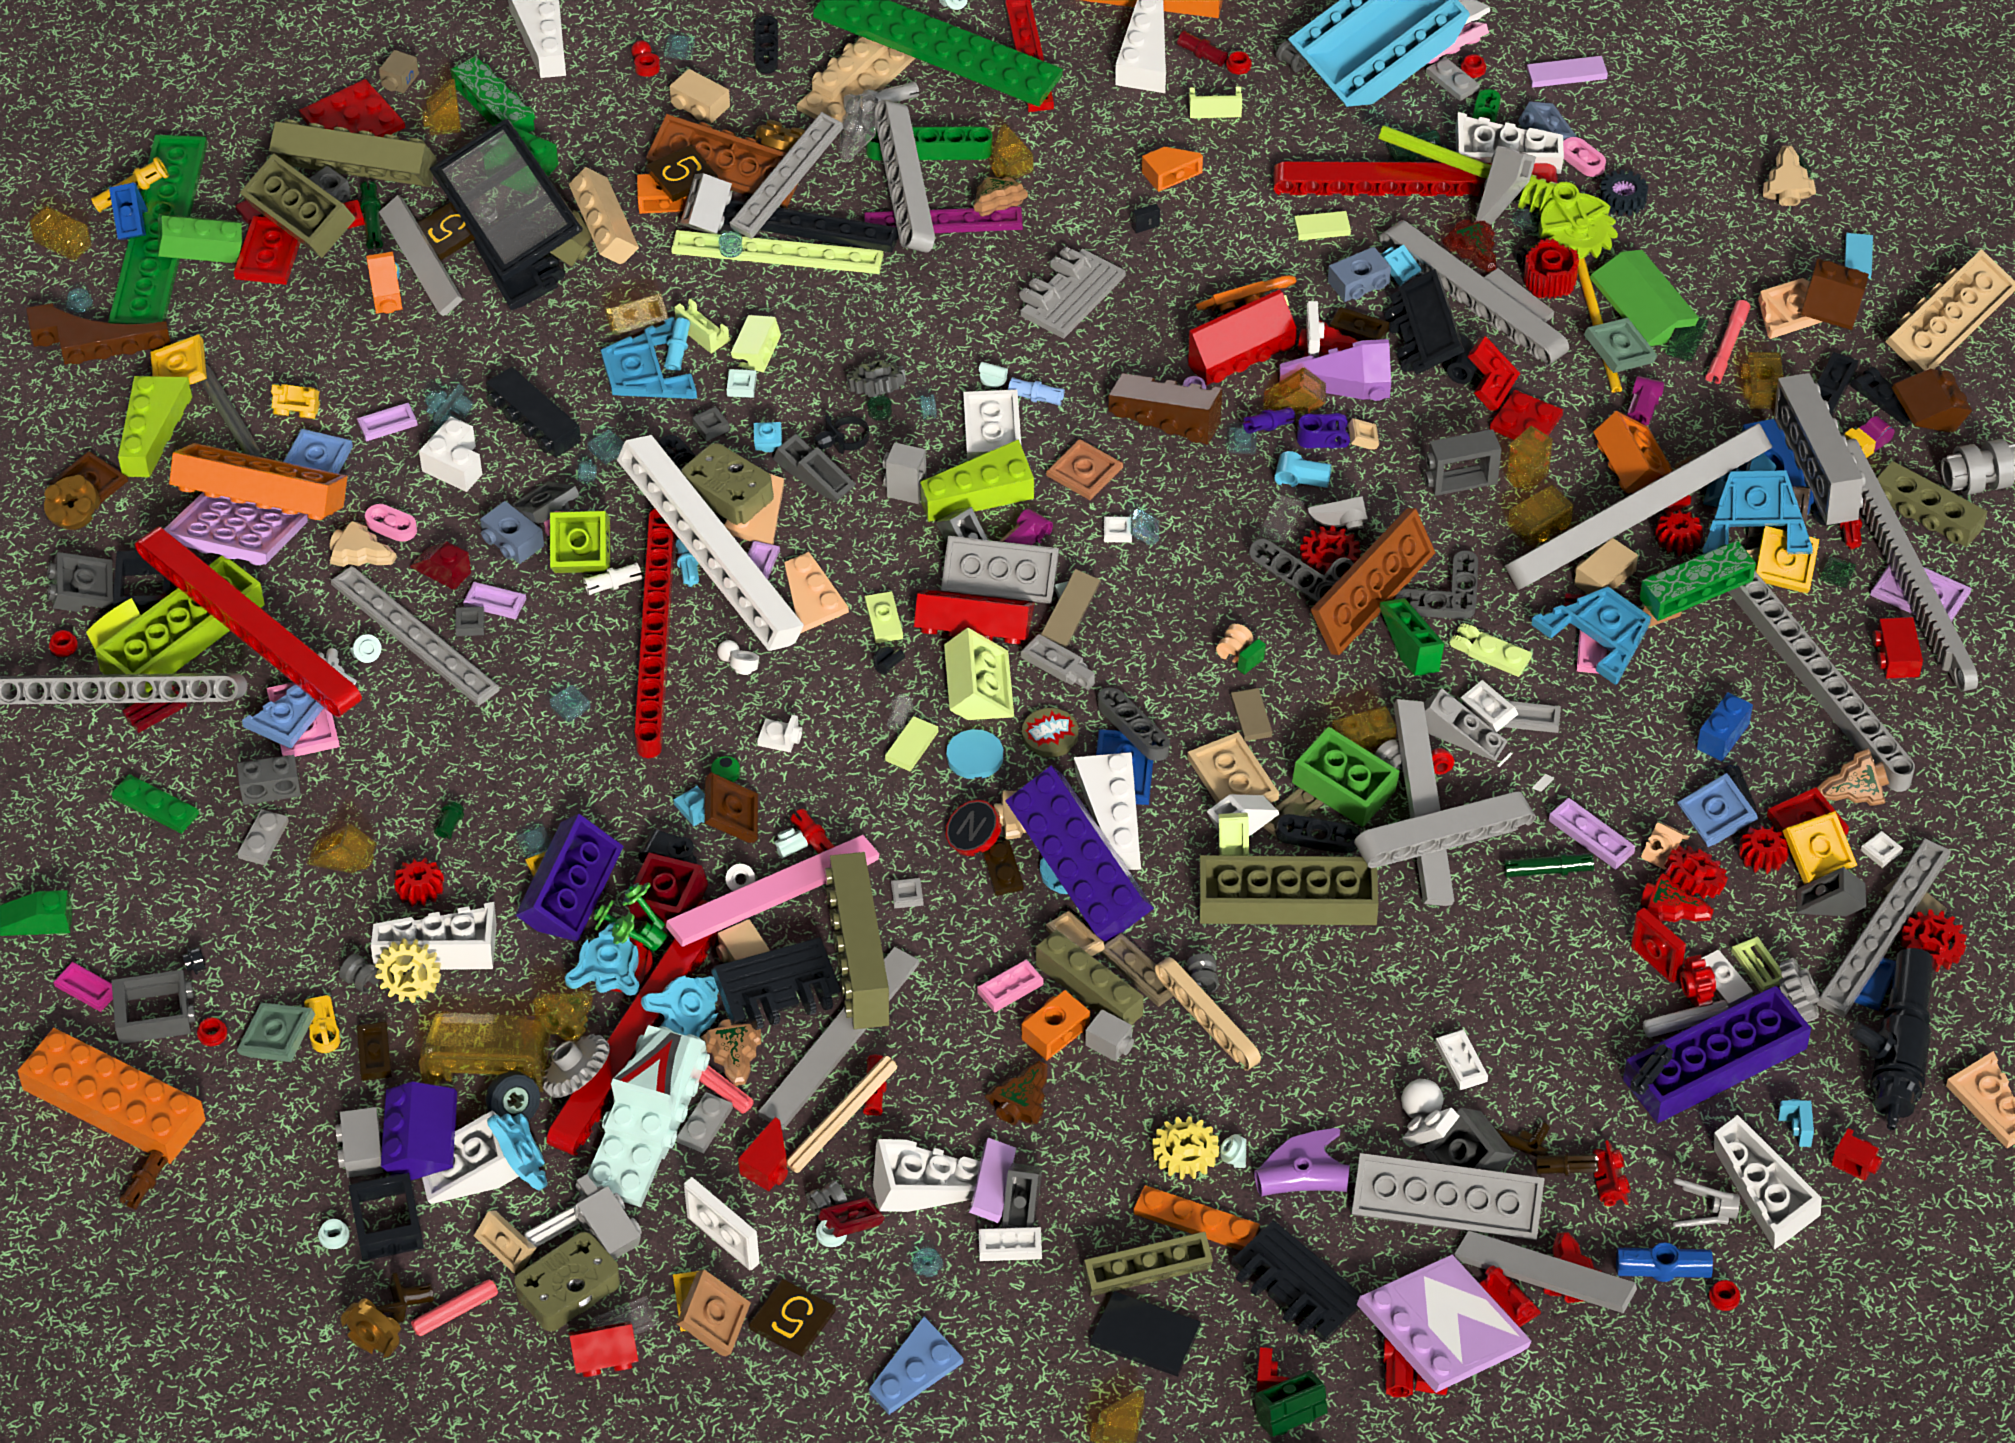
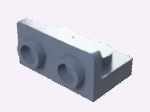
M1529 101L1518 120L1521 127L1525 130L1533 128L1563 135V141L1570 137H1577L1552 103Z

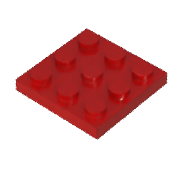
M366 79L299 110L301 118L308 125L309 123H316L324 126V129L334 130V127H342L348 129L350 133L359 134V131H368L373 133L374 136L384 137L385 134L392 135L405 128V122Z

